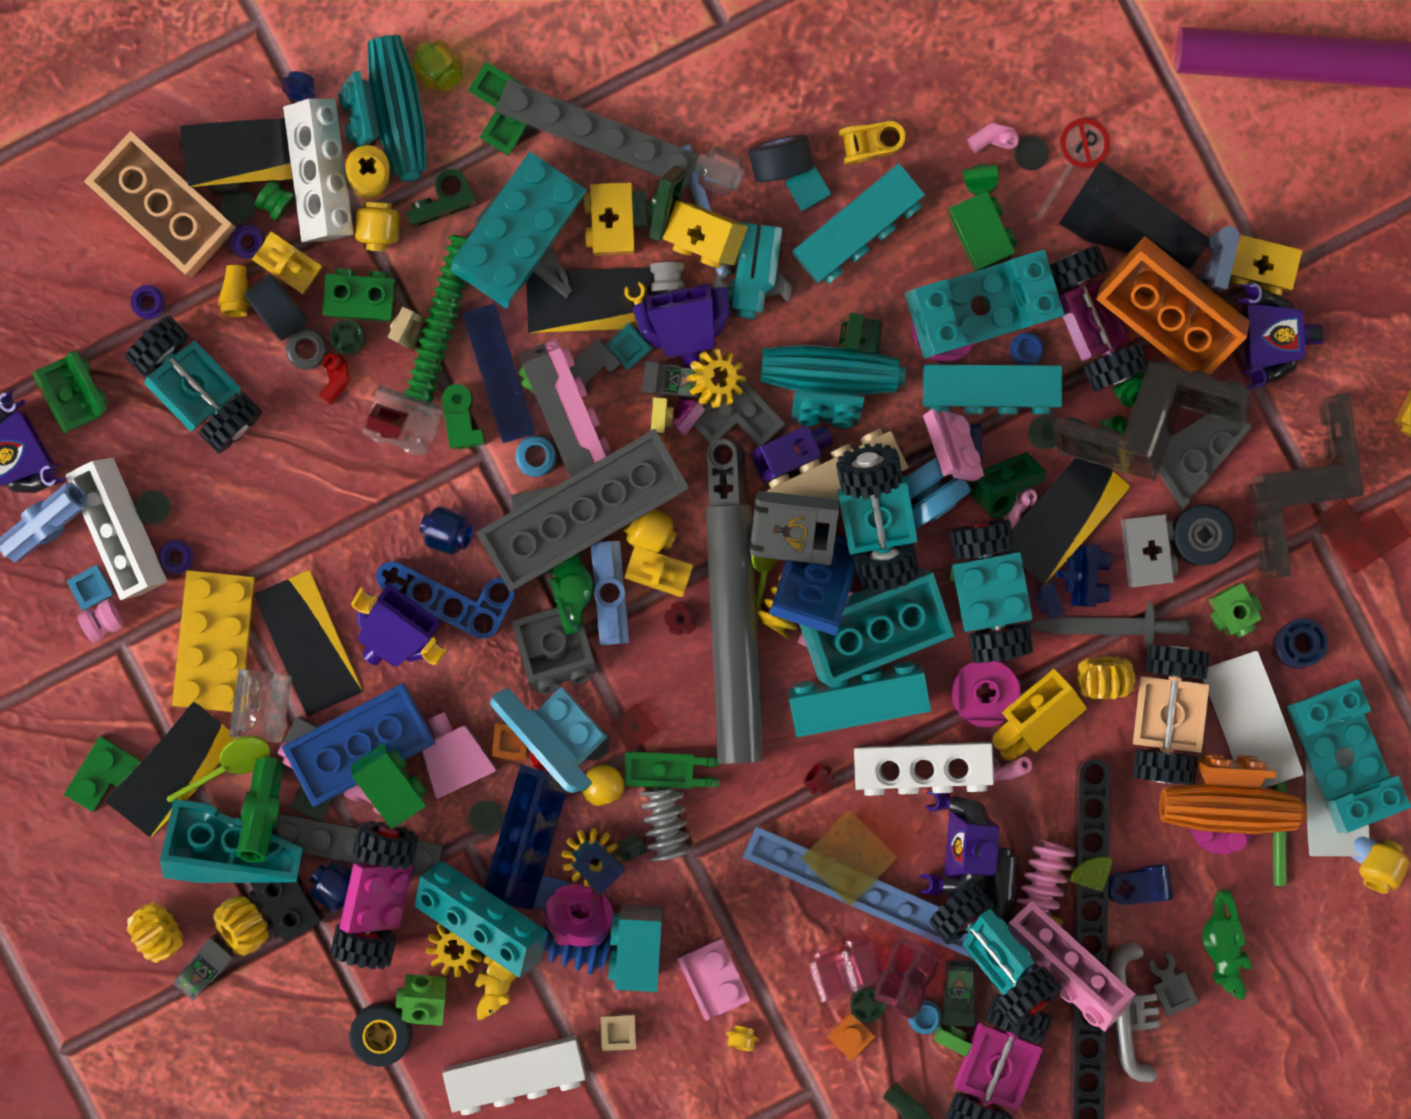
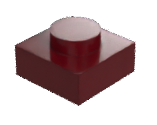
M376 403L368 416L365 428L374 431L380 437L398 439L406 426L409 414Z

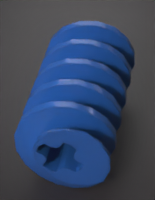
M545 924L544 929L548 931L543 954L549 951V962L553 963L561 955L563 967H566L574 959L576 971H580L586 963L588 964V975L592 976L598 968H601L602 973L610 949L611 936L608 935L602 944L561 946L554 941L553 934Z

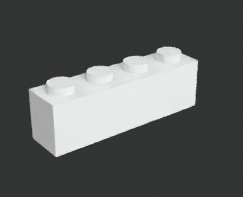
M114 458L91 461L66 474L68 482H73L77 487L82 488L88 497L86 500L87 507L82 511V514L120 600L143 595L167 583L166 576Z
M577 1035L448 1066L442 1072L452 1113L461 1111V1115L481 1111V1105L493 1102L494 1107L506 1106L514 1103V1097L526 1094L528 1099L542 1097L548 1094L547 1089L560 1086L561 1091L571 1090L580 1087V1081L586 1079V1071Z

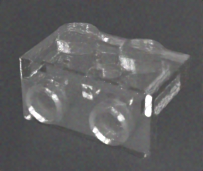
M379 385L371 411L376 403L407 413L409 416L406 426L398 439L380 437L374 431L366 429L365 426L362 433L370 436L375 442L382 444L390 443L402 447L407 453L427 455L434 443L443 407L408 397L407 394Z
M238 669L229 737L240 738L252 735L261 737L266 741L282 743L286 729L288 701L291 694V676L270 671Z

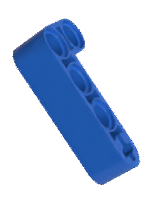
M396 561L382 564L376 574L377 583L382 589L385 588L389 581V578L385 576L386 571H393L397 568L399 569L397 575L404 580H409L410 574L415 576L408 585L407 593L404 595L433 616L480 639L490 638L499 631L516 596L515 589L512 592L509 591V597L503 603L494 601L491 597V588L497 583L505 584L502 578H494L485 585L478 601H475ZM397 582L391 584L401 593L406 587ZM421 582L429 584L432 588V597L427 602H421L415 596V588ZM451 598H457L463 604V611L456 618L450 617L445 611V604ZM482 613L490 615L493 619V628L488 633L478 631L475 626L476 618Z

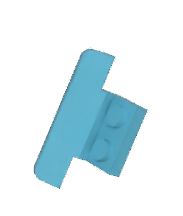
M560 687L537 711H529L509 688L493 695L490 700L491 707L563 789L575 793L586 790L592 784V781L577 765H580L608 736L566 689Z

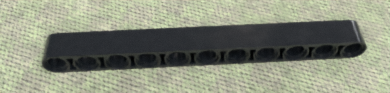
M1089 757L1079 762L1075 772L1074 850L1077 853L1074 857L1072 937L1081 945L1085 937L1090 935L1096 936L1098 946L1089 953L1107 968L1110 769L1102 760ZM1092 764H1097L1101 769L1100 778L1096 782H1087L1084 775L1086 768ZM1096 798L1100 802V811L1095 816H1087L1084 812V805L1089 799ZM1089 833H1097L1100 837L1099 846L1094 850H1086L1083 845L1085 836ZM1089 867H1097L1099 870L1097 882L1090 885L1085 884L1083 881L1084 871ZM1089 901H1095L1099 907L1097 915L1089 919L1084 918L1082 915L1083 906ZM1071 1003L1070 1118L1078 1119L1081 1109L1093 1107L1095 1109L1093 1119H1104L1106 1031L1104 1032L1099 1026H1093L1087 1020L1081 1019V1010ZM1087 1038L1095 1039L1096 1048L1092 1053H1080L1079 1048L1083 1040ZM1088 1072L1094 1073L1096 1080L1093 1086L1081 1088L1079 1086L1080 1077Z

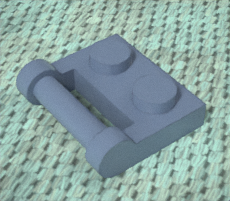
M1233 226L1222 228L1219 232L1213 234L1208 241V247L1212 251L1209 263H1204L1200 281L1205 283L1216 294L1228 289L1240 237L1238 230Z

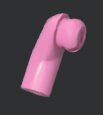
M994 757L995 781L1014 779L1032 770V763L1027 757H1021L1003 765H1000L998 759Z

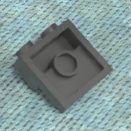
M558 607L511 621L527 680L532 691L539 690L541 694H548L556 691L559 688V683L569 680L573 684L584 683L592 678V673L598 672L583 621L577 633L566 634ZM566 609V610H567V613H568V615H569V617H570V619H571L569 609Z

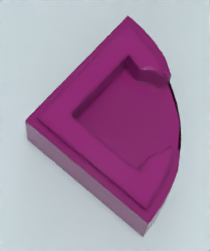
M681 397L674 408V412L677 415L672 422L673 426L680 433L686 435L705 411V408L697 401Z

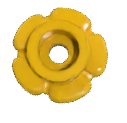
M735 1026L734 1031L726 1032V1035L729 1036L727 1046L743 1051L753 1052L755 1042H759V1038L753 1036L755 1030L742 1026Z

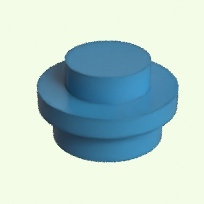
M919 1000L910 1007L908 1022L917 1033L930 1034L935 1032L941 1025L942 1013L934 1002Z

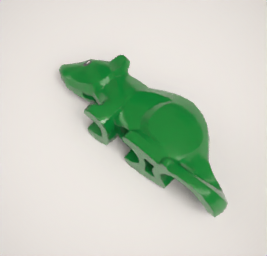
M583 550L548 570L550 576H555L550 578V582L566 634H575L580 630L582 610L590 602L594 593L592 578L581 564L579 557L582 555ZM566 609H569L571 619H570V617H569V615H568Z
M1221 889L1214 897L1213 914L1203 926L1201 940L1206 952L1214 961L1215 969L1217 970L1213 973V979L1229 994L1242 1001L1246 996V987L1240 976V970L1242 966L1247 970L1252 967L1247 953L1240 951V947L1245 946L1246 943L1230 889ZM1225 904L1229 910L1230 917L1227 916Z

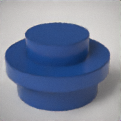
M1021 333L1010 344L1011 358L1018 365H1035L1044 354V345L1041 339L1033 333Z

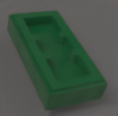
M674 165L660 178L659 188L651 202V208L654 209L649 237L652 239L662 240L676 200H681L686 169Z

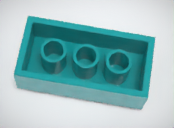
M529 151L452 260L450 271L508 309L583 202L587 190Z
M919 568L918 575H915L916 579L914 581L908 580V585L904 587L899 584L897 585L898 589L892 590L891 587H886V591H880L879 587L875 591L867 588L848 596L836 636L799 624L818 680L831 686L954 637L934 574L924 568Z
M622 904L620 913L614 912L610 945H617V947L612 946L608 980H615V990L657 992L662 907Z

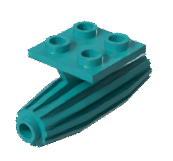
M387 35L377 37L367 42L368 81L362 80L360 71H355L343 83L342 89L338 92L340 107L342 110L347 111L349 123L345 124L346 139L349 144L353 143L355 150L357 147L370 144L379 137L384 153L388 158L393 177H400L401 182L421 179V173L427 171L426 128L416 76L401 36Z
M806 344L763 348L760 382L798 391L794 395L791 421H798L803 426H816L819 423L832 424L835 428L849 429L853 426H859L864 397L858 396L896 393L898 386H904L906 367L899 365V358L879 353L841 350V347Z

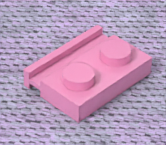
M932 409L924 414L923 418L943 476L952 474L953 478L972 482L983 477L984 473L980 464L981 458L974 447L970 435V426L964 416L945 411L937 413L936 409Z
M722 937L683 956L677 957L705 1021L750 1001V997Z

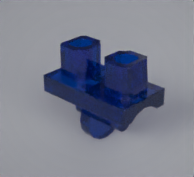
M1080 545L1074 552V558H1067L1066 571H1056V578H1066L1065 592H1072L1071 606L1096 607L1098 603L1109 602V584L1097 583L1098 570H1110L1112 566L1111 552L1099 549L1098 545Z

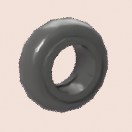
M311 328L297 330L288 338L285 347L286 356L290 363L302 370H311L320 366L328 352L324 336ZM304 339H310L316 344V353L310 359L301 358L297 354V346Z

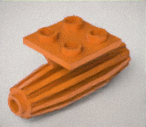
M1204 753L1203 759L1197 758L1196 765L1200 770L1204 783L1164 787L1160 794L1159 813L1161 822L1198 831L1257 835L1298 830L1301 823L1305 824L1307 820V804L1301 803L1300 796L1261 787L1265 778H1276V771L1266 766L1265 761L1258 760V757L1237 755V761L1224 758L1222 754Z

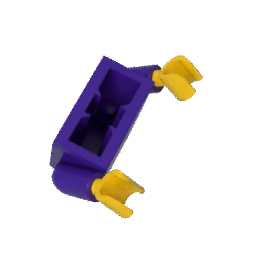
M387 583L379 597L376 595L373 597L371 594L365 593L364 589L360 587L351 605L357 610V624L361 628L358 640L366 646L363 651L364 659L372 665H378L383 659L392 666H398L405 660L413 662L425 659L430 664L437 665L448 651L446 648H440L434 637L430 640L441 621L389 583Z

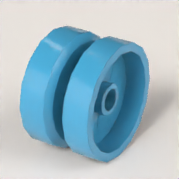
M937 456L906 476L910 499L913 498L916 502L911 506L915 529L928 521L930 523L955 507L957 501L972 491L966 480L952 478L945 484H942L940 479L945 476L942 474Z

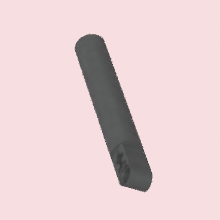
M718 439L712 442L707 450L709 507H705L717 761L720 764L764 761L756 584L755 569L752 566L750 554L753 521L752 505L747 503L745 450L735 440ZM728 445L732 449L733 457L729 463L724 464L720 459V451L724 446ZM733 485V492L723 493V486Z

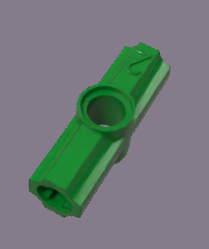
M264 757L256 759L250 792H246L241 816L243 824L236 856L246 862L257 863L265 861L268 854L272 828H275L281 801L279 793L285 770V764L276 758Z

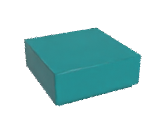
M815 165L812 170L794 176L785 182L787 189L801 212L831 196V192Z
M630 322L604 344L627 371L653 349Z

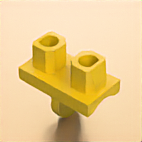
M273 232L269 233L261 248L252 258L254 262L303 295L323 268Z
M635 546L624 578L683 598L693 565Z

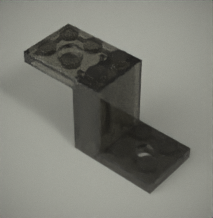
M1150 361L1124 435H1120L1117 430L1111 427L1101 426L1098 429L1088 426L1085 421L1076 417H1067V419L1057 417L1053 427L1057 451L1063 455L1156 481L1181 408L1247 426L1251 416L1250 389L1235 380L1223 382L1212 379L1211 375L1202 371L1190 373L1180 370L1178 366L1170 362L1161 361L1158 364Z
M1350 393L1323 398V405L1319 406L1320 423L1322 426L1326 425L1328 438L1323 441L1325 458L1331 460L1330 466L1251 477L1252 483L1247 485L1249 503L1255 504L1256 517L1252 518V530L1254 537L1259 538L1261 551L1256 553L1257 566L1260 572L1264 571L1265 578L1291 576L1282 507L1364 496Z

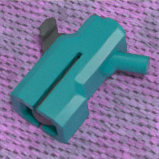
M738 222L748 226L737 256L736 278L732 279L729 283V301H733L732 310L737 311L736 317L756 320L757 314L763 313L765 296L780 294L785 302L791 300L792 286L779 272L778 266L782 228L766 225L759 227L757 224Z

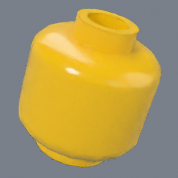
M365 202V207L359 208L356 212V240L366 243V250L387 251V245L395 244L399 240L400 213L392 209V203Z
M657 508L623 527L627 542L630 545L655 553H659L662 549L668 550L676 537V532L673 531L674 522L672 517Z
M1385 840L1383 844H1373L1369 854L1359 868V873L1364 879L1363 884L1376 892L1387 894L1389 890H1397L1401 886L1410 866L1408 857L1403 853V847L1389 840Z

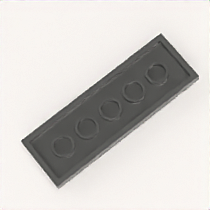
M653 429L482 528L476 534L509 591L512 592L688 490L689 487L657 431Z

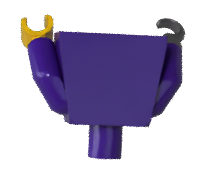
M721 263L725 272L722 275L715 276V283L711 284V286L710 284L647 296L646 286L638 282L641 293L637 298L632 297L629 286H626L624 290L626 298L634 302L635 306L632 310L641 335L656 348H663L667 357L682 355L686 368H691L690 364L693 361L700 362L699 354L702 351L714 347V338L722 334L729 317L728 284L723 282L729 274L727 264Z

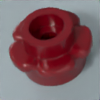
M676 602L671 605L670 610L665 612L664 622L669 626L668 629L672 634L680 636L683 633L689 634L695 629L697 625L695 619L698 616L692 606H687L684 602ZM679 616L684 617L683 622L678 621Z
M818 762L809 770L805 776L804 784L810 788L809 792L811 794H816L818 791L825 793L830 789L835 780V777L832 776L833 768Z

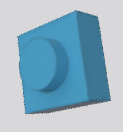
M95 565L66 581L82 611L115 595L99 565Z

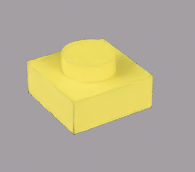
M653 398L651 430L655 429L658 434H665V427H672L674 407H667V399Z

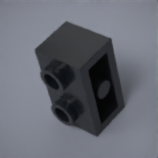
M299 875L297 882L250 883L253 888L250 891V895L259 909L265 908L271 918L267 921L270 930L277 939L282 937L285 943L324 919Z

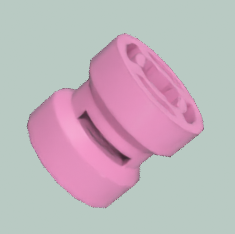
M109 598L98 603L96 609L92 611L85 610L77 615L84 633L92 644L103 640L105 634L109 632L116 633L125 628L118 610Z

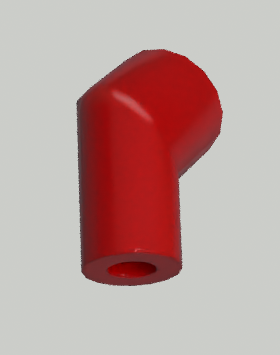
M336 353L327 354L323 360L329 382L319 394L331 406L350 382L347 361L343 356Z

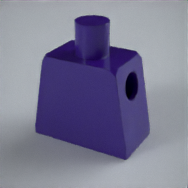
M804 426L760 446L749 453L762 483L765 484L820 458V450L832 445L833 439L826 426H822L814 431H810L808 426ZM794 444L799 447L800 454L794 450Z

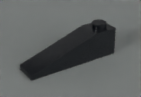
M1101 162L1093 168L1058 223L1088 243L1100 244L1128 253L1146 236L1181 266L1192 268L1209 241V238L1130 180Z

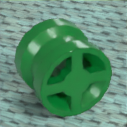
M271 180L259 193L254 206L259 210H267L270 213V217L278 222L293 204L295 193L290 190H283L277 180Z

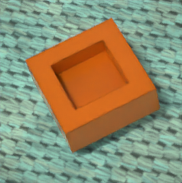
M495 723L491 759L525 763L527 746L507 724Z
M850 1011L827 1034V1037L852 1061L875 1038V1035Z

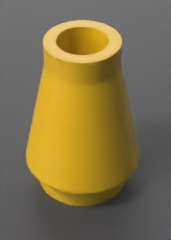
M226 266V274L217 303L220 307V314L224 316L245 317L248 315V309L252 307L245 296V292L249 289L246 275L247 268L245 266Z

